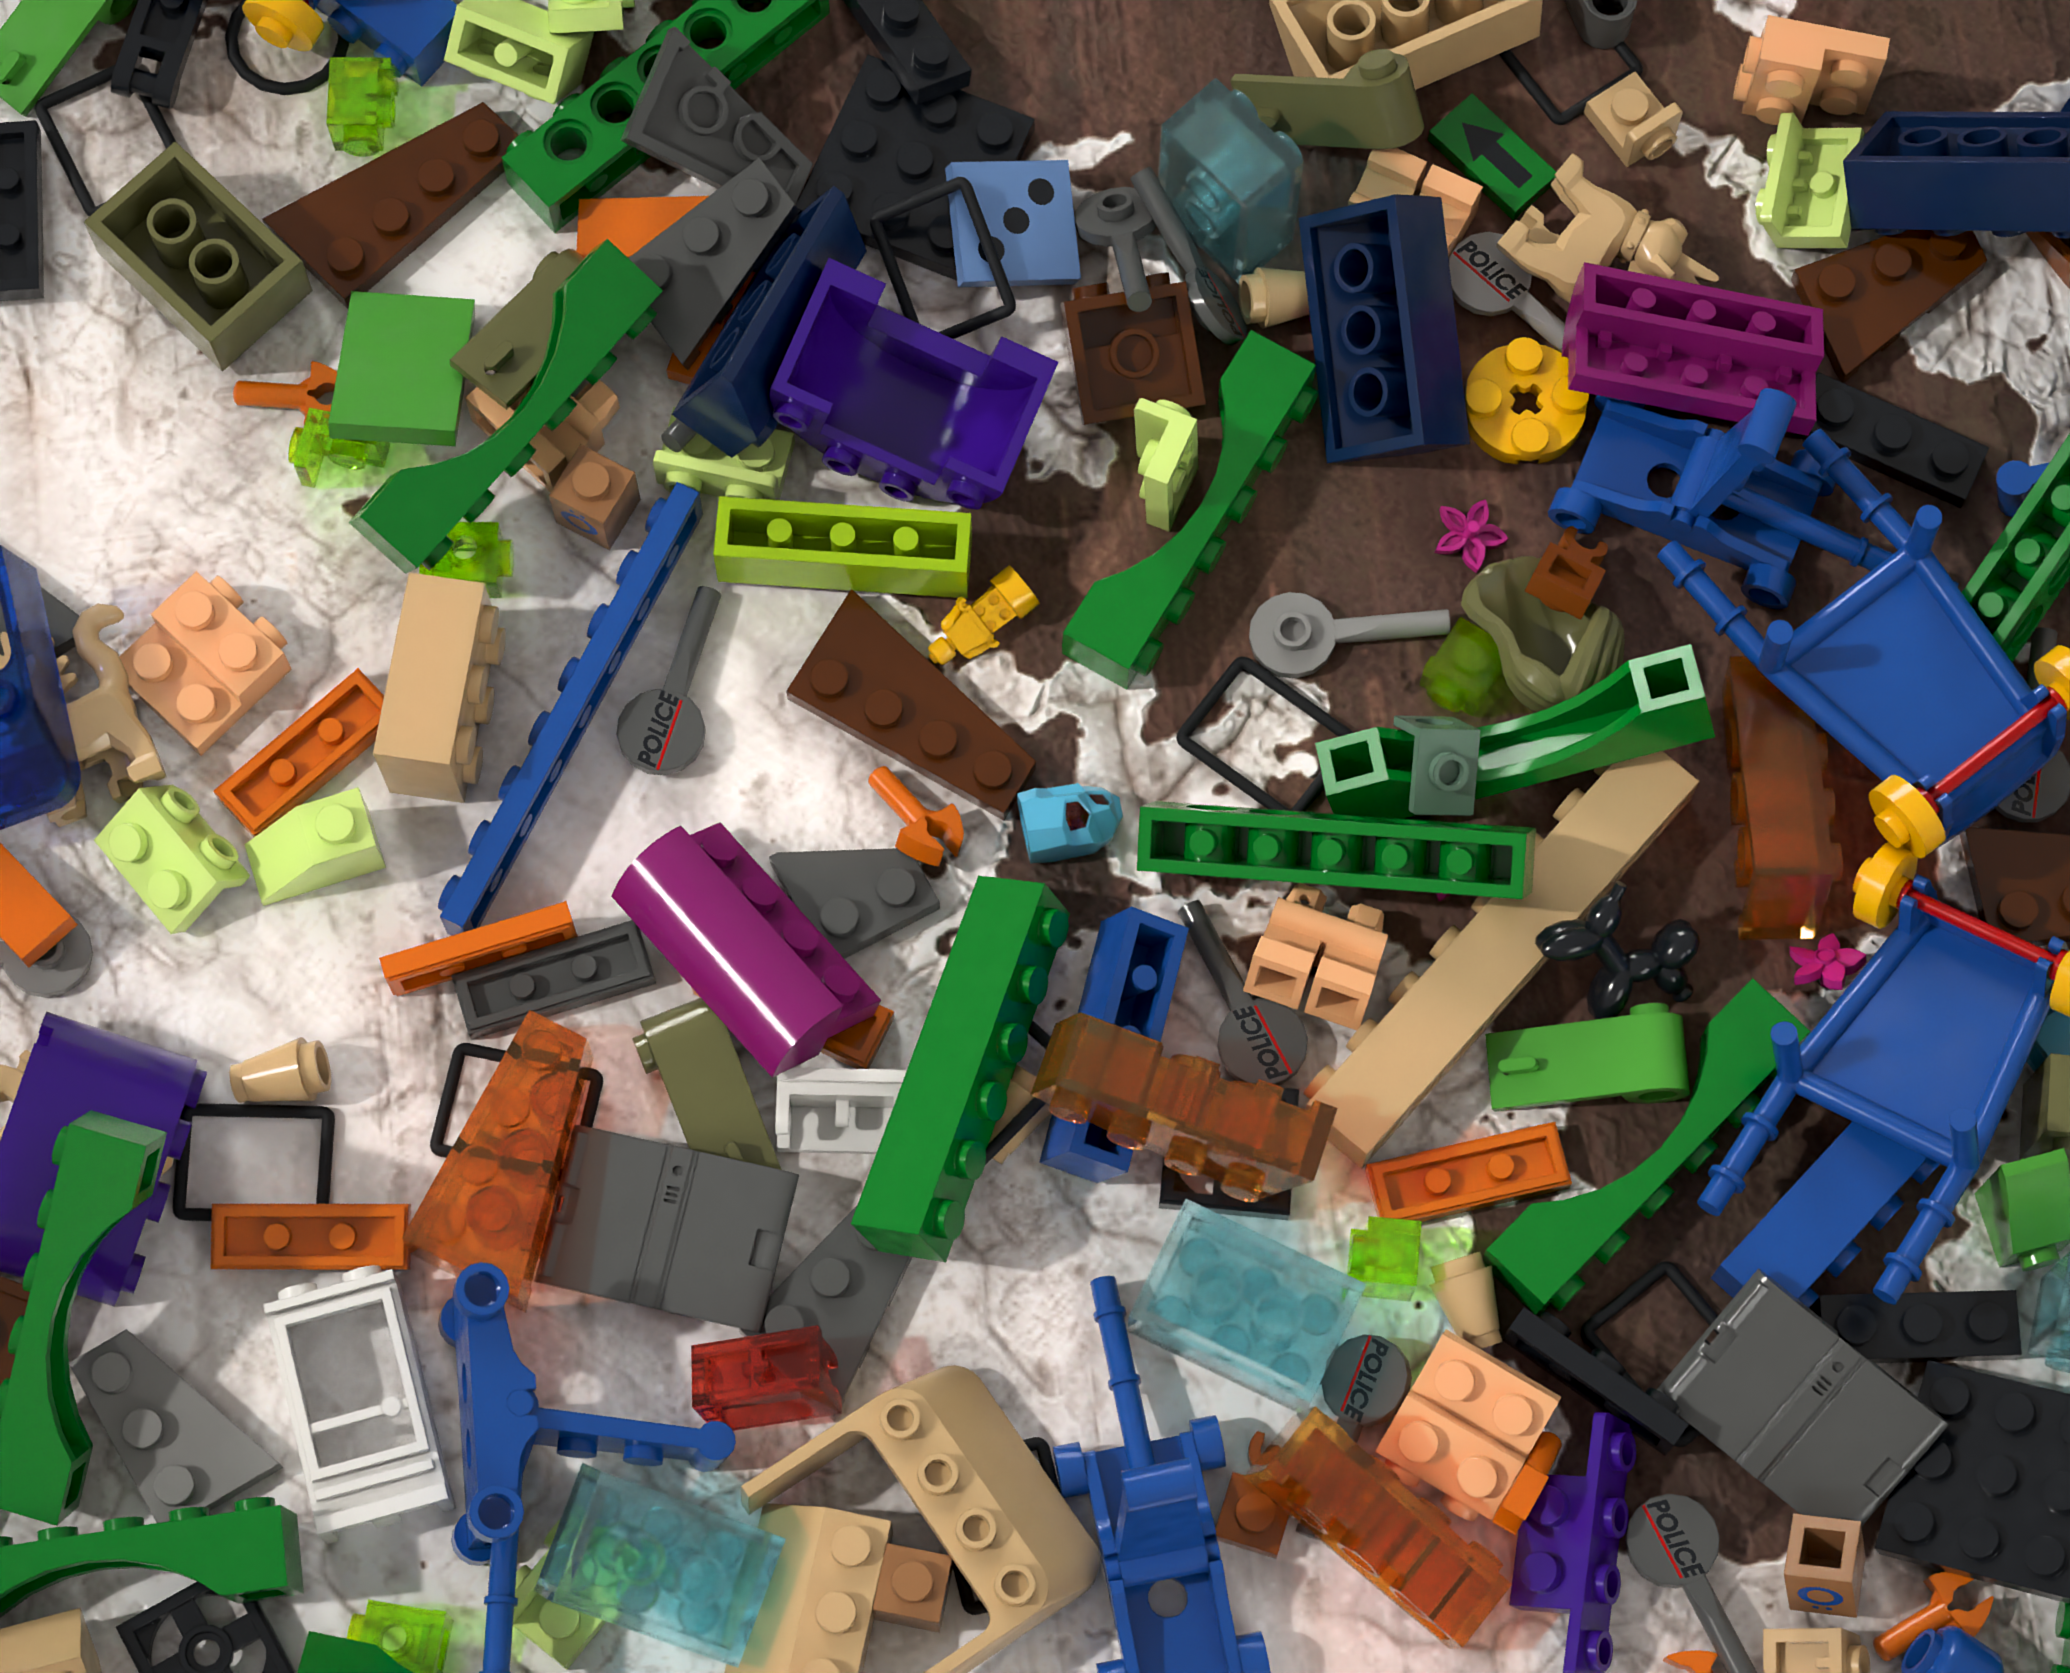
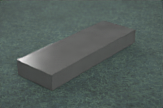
M633 920L451 975L471 1040L656 984L640 928Z

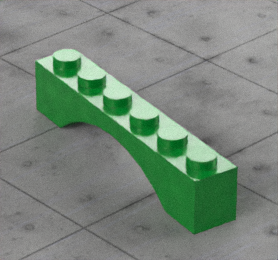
M608 239L594 247L553 293L552 326L544 360L529 392L511 417L483 443L462 455L433 465L401 469L394 473L348 523L405 574L417 569L421 564L428 570L432 569L453 546L454 541L447 534L463 517L471 524L493 501L495 495L488 488L504 471L510 477H513L533 456L536 449L529 442L544 425L553 431L572 412L577 403L569 396L584 379L593 386L617 360V357L610 352L624 334L631 340H634L655 318L657 312L650 305L663 290Z
M1250 330L1220 379L1218 409L1222 427V451L1217 472L1201 505L1182 530L1156 553L1123 572L1093 583L1063 632V655L1126 690L1137 673L1146 677L1151 672L1164 647V643L1158 641L1169 621L1179 625L1195 597V592L1189 588L1200 571L1209 575L1217 565L1227 543L1221 539V536L1231 520L1240 524L1247 516L1258 493L1252 486L1262 470L1271 474L1277 467L1288 445V441L1282 437L1291 422L1295 420L1302 424L1313 408L1319 394L1318 390L1312 388L1316 364Z
M1689 644L1628 660L1602 681L1550 708L1511 721L1477 727L1481 732L1475 800L1714 738L1713 725L1692 645ZM1374 727L1315 743L1326 796L1333 814L1402 819L1415 816V814L1409 811L1415 736L1404 730Z
M1752 978L1708 1023L1699 1043L1698 1071L1689 1104L1678 1126L1663 1145L1632 1172L1601 1189L1565 1200L1530 1204L1486 1249L1483 1255L1485 1267L1492 1265L1493 1276L1533 1314L1536 1315L1539 1310H1545L1550 1304L1558 1311H1561L1585 1286L1586 1282L1579 1274L1594 1258H1597L1603 1265L1607 1264L1631 1238L1623 1230L1639 1212L1648 1220L1653 1217L1675 1193L1668 1185V1182L1683 1167L1693 1175L1719 1148V1145L1711 1138L1727 1122L1735 1129H1738L1742 1125L1741 1118L1746 1112H1754L1761 1101L1755 1093L1771 1077L1775 1079L1777 1075L1770 1034L1772 1027L1783 1021L1792 1023L1797 1029L1799 1045L1802 1044L1811 1031Z
M90 1110L69 1123V1126H63L57 1136L52 1153V1163L59 1166L54 1190L49 1189L39 1209L37 1226L44 1229L39 1253L35 1252L32 1255L24 1273L23 1290L30 1292L25 1315L18 1317L9 1338L8 1352L15 1355L10 1378H5L0 1386V1509L57 1526L79 1507L93 1443L79 1415L70 1381L68 1335L72 1305L83 1273L102 1240L126 1214L152 1196L167 1135L165 1131Z
M255 1497L236 1501L234 1503L235 1512L210 1515L208 1507L181 1508L169 1512L168 1522L144 1525V1518L120 1517L104 1521L103 1531L79 1535L77 1527H53L38 1531V1541L14 1545L12 1537L0 1536V1618L31 1595L65 1579L109 1569L144 1568L176 1573L200 1582L217 1594L238 1604L304 1594L297 1514L282 1505H276L275 1498Z

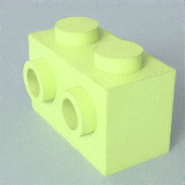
M463 0L456 7L443 61L466 69L479 77L491 79L524 92L534 99L556 104L581 85L594 31L550 34L548 11L522 0Z

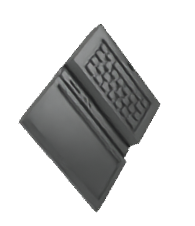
M574 1125L534 1282L761 1333L799 1174L614 1132ZM564 1197L561 1211L558 1212L561 1198Z
M1759 1268L1657 1388L1658 1391L1671 1398L1680 1407V1417L1799 1514L1861 1521V1526L1864 1525L1949 1425L1943 1417L1870 1358L1866 1359L1850 1344L1840 1338L1838 1331ZM1716 1329L1719 1333L1710 1343L1706 1338Z

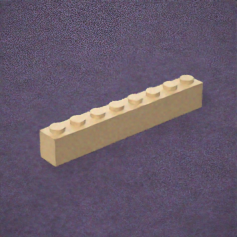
M1660 751L1595 768L1594 772L1600 778L1586 793L1577 787L1566 797L1553 815L1559 823L1544 839L1536 833L1532 893L1524 899L1478 896L1471 906V909L1477 915L1462 931L1457 926L1452 925L1442 935L1429 953L1436 959L1421 977L1411 971L1389 996L1388 1001L1394 1005L1379 1024L1370 1017L1348 1041L1346 1048L1352 1054L1337 1070L1329 1064L1326 1065L1305 1089L1303 1094L1310 1100L1306 1104L1303 1119L1361 1169L1550 959L1544 957L1535 944L1536 936L1547 926L1559 921L1584 920L1591 906L1601 897L1607 895L1615 882L1623 877L1689 803L1699 780L1665 752Z

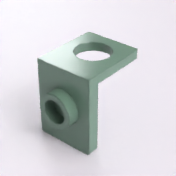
M1395 715L1393 725L1415 736L1409 811L1415 815H1473L1481 730L1454 717Z

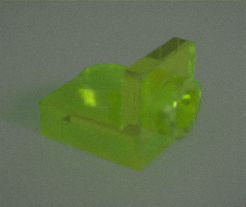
M310 407L304 428L296 427L293 431L289 445L288 460L289 463L294 464L301 485L312 488L316 486L324 456H327L334 464L348 469L360 470L364 469L365 465L384 468L390 448L389 442L329 438L328 422L330 412Z
M1460 617L1435 657L1431 656L1424 666L1420 686L1427 689L1428 697L1440 707L1451 712H1459L1461 709L1474 717L1503 671L1497 644L1489 633Z

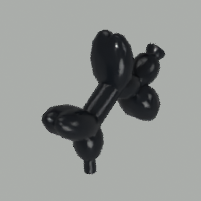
M1620 881L1615 882L1609 895L1601 897L1591 906L1586 921L1580 919L1559 921L1544 928L1535 938V944L1544 957L1556 961H1575L1594 953L1603 967L1599 969L1591 981L1587 994L1588 1011L1594 1017V1020L1617 1017L1627 1004L1632 992L1633 982H1643L1653 978L1658 988L1667 994H1672L1676 1002L1687 1000L1691 997L1694 990L1692 985L1687 983L1688 976L1683 966L1688 964L1697 954L1700 938L1688 921L1678 919L1668 922L1656 933L1651 943V950L1637 949L1626 953L1612 934L1621 922L1622 905L1620 900L1627 889V885Z

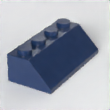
M1885 111L1843 160L1851 229H1874V232L1880 235H1896L1907 230H1932L1938 236H1954L1966 231H1992V234L1998 237H2014L2025 232H2052V235L2055 237L2070 238V112Z
M832 186L793 220L761 268L753 276L671 414L731 458L750 444L760 447L769 438L778 424L773 417L774 408L770 401V388L828 258L856 270L867 252L846 197L838 188Z
M1394 194L1298 218L1327 463L1422 454L1469 445L1470 438L1442 198Z

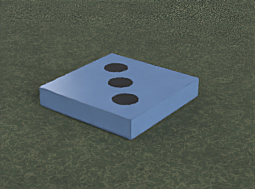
M1068 160L951 162L945 168L946 181L956 177H965L971 182L1010 286L1073 285L1081 279ZM961 190L948 194L958 288L997 287Z

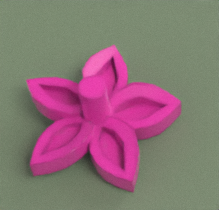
M1486 499L1475 503L1468 511L1467 516L1452 507L1441 506L1439 509L1442 522L1450 532L1440 539L1434 553L1449 555L1462 549L1461 555L1465 565L1475 573H1477L1483 563L1485 549H1496L1509 540L1499 527L1492 524L1486 525L1489 516Z
M1834 933L1823 937L1819 941L1818 950L1816 951L1789 946L1791 958L1795 963L1802 966L1794 975L1795 985L1810 983L1820 978L1821 987L1843 990L1846 976L1858 972L1867 963L1865 953L1853 948L1840 949V943Z

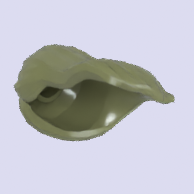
M1520 556L1487 565L1464 589L1461 606L1468 617L1490 633L1497 644L1503 674L1514 696L1525 707L1536 713L1582 693L1622 666L1625 645L1624 628L1615 613L1593 602H1590L1580 620L1566 612L1550 609L1539 598L1525 592L1541 558Z

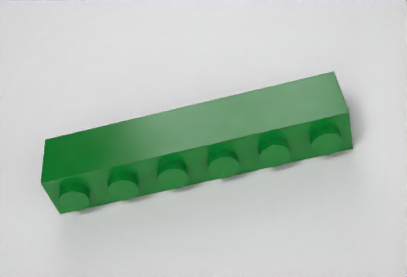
M978 875L851 1221V1225L879 1252L946 1263L954 1240L962 1232L968 1199L975 1180L981 1176L984 1170L986 1149L996 1121L1002 1117L1006 1108L1010 1079H1012L1017 1063L1025 1055L1029 1028L1037 1006L1046 996L1048 975L1058 947L1063 945L1068 934L1070 913L1045 883Z

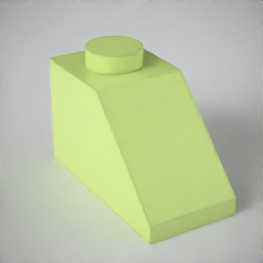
M359 787L296 806L244 844L263 906L386 868L370 812Z

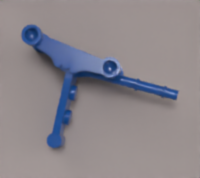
M1772 388L1762 389L1753 410L1727 433L1718 429L1708 428V424L1699 420L1675 419L1644 410L1646 404L1596 395L1594 403L1602 411V414L1571 488L1563 487L1556 491L1548 510V517L1554 523L1564 529L1573 526L1578 529L1577 533H1592L1602 513L1668 540H1677L1681 545L1748 570L1741 586V592L1752 602L1771 609H1785L1789 605L1796 587V579L1788 571L1800 540L1849 561V565L1853 567L1858 565L1869 571H1872L1893 554L1869 543L1868 538L1855 537L1810 516L1817 497L1831 495L1836 482L1830 476L1823 478L1818 473L1821 466L1806 449L1798 450L1794 453L1790 466L1775 459L1797 403L1787 393ZM1658 468H1668L1679 475L1680 479L1672 497H1659L1650 490L1647 483V476L1650 472ZM1721 504L1740 512L1738 516L1725 521L1711 516Z
M483 1262L472 1264L461 1272L454 1284L453 1297L446 1302L438 1321L440 1335L446 1343L456 1348L466 1514L460 1517L452 1531L451 1543L455 1554L465 1563L476 1566L490 1563L488 1596L484 1597V1605H487L483 1671L479 1673H511L514 1607L518 1606V1598L515 1597L519 1526L523 1521L524 1514L521 1500L523 1472L533 1445L557 1447V1454L571 1458H595L597 1451L623 1454L624 1462L640 1466H660L663 1464V1458L688 1460L690 1465L696 1470L711 1472L719 1468L733 1452L736 1440L733 1430L726 1423L720 1421H710L699 1429L539 1408L538 1399L533 1392L536 1390V1376L521 1363L511 1341L504 1310V1304L508 1299L510 1288L507 1277L498 1267Z
M1102 1276L1093 1279L1090 1282L1096 1309L1093 1316L1095 1322L1099 1323L1110 1375L1108 1387L1114 1394L1124 1446L1097 1452L1095 1450L1082 1452L1080 1443L1074 1442L1054 1446L1053 1454L1062 1497L1069 1498L1089 1494L1121 1659L1096 1663L1097 1673H1271L1262 1632L1257 1631L1237 1636L1235 1634L1223 1563L1202 1471L1226 1467L1224 1446L1217 1417L1212 1415L1189 1420L1190 1431L1179 1433V1436L1150 1441L1139 1389L1141 1378L1135 1371L1124 1319L1127 1315L1126 1308L1121 1305L1116 1278L1114 1276ZM1174 1580L1184 1587L1187 1594V1605L1179 1615L1162 1617L1151 1609L1148 1602V1594L1156 1582Z

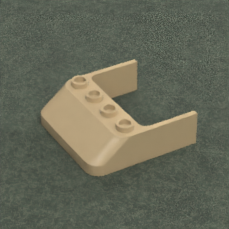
M945 1366L885 1391L741 1486L742 1506L750 1515L865 1438L872 1442L989 1614V1624L983 1633L924 1673L970 1672L1086 1593L1094 1584L1100 1568V1554L1093 1539L981 1379L973 1371L962 1366Z

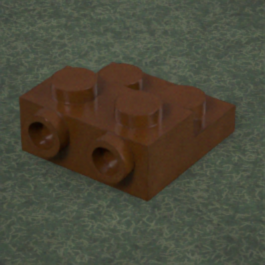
M1169 272L1146 275L1152 303L1147 310L1142 312L1132 311L1128 307L1124 292L1110 294L1108 282L1072 288L1073 300L1060 303L1082 425L1134 417V409L1139 398L1154 403L1158 400H1168L1183 408L1206 404L1186 281L1171 284Z

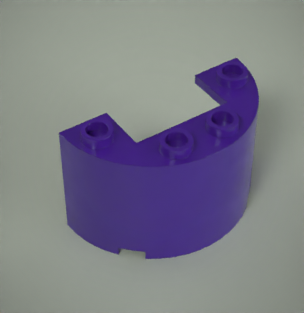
M828 258L770 388V401L775 410L773 413L774 419L783 426L790 428L801 439L823 453L822 462L831 470L847 476H855L856 473H859L879 482V488L885 494L895 499L910 502L913 501L916 495L936 501L955 503L965 508L977 510L981 508L983 503L999 498L1006 487L1058 362L1002 336L989 356L877 305L886 283Z
M46 1012L39 1030L37 1042L34 1043L0 1140V1272L24 1278L30 1258L35 1252L39 1253L44 1229L37 1226L38 1213L49 1189L54 1190L59 1166L52 1163L55 1141L63 1126H69V1123L93 1110L167 1132L152 1196L126 1214L102 1240L83 1273L76 1295L115 1307L121 1291L134 1294L146 1256L134 1252L146 1219L159 1223L171 1188L170 1184L161 1182L159 1179L167 1157L180 1160L192 1122L180 1119L183 1106L196 1108L207 1075V1071L196 1068L197 1059Z

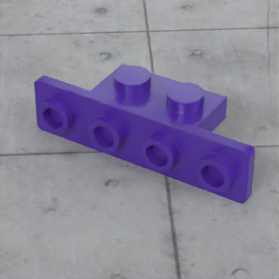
M1595 1412L1593 1415L1586 1476L1548 1474L1549 1478L1526 1520H1523L1518 1530L1509 1605L1524 1611L1570 1614L1563 1673H1604L1610 1667L1613 1657V1642L1609 1633L1612 1605L1616 1603L1621 1588L1617 1557L1619 1540L1626 1533L1629 1514L1624 1497L1627 1472L1632 1470L1636 1459V1443L1630 1429V1424L1610 1413Z

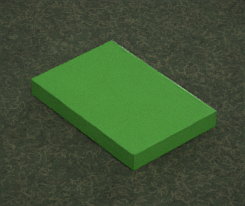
M351 291L328 422L329 438L456 447L466 378L450 366V359L472 339L475 320V299Z

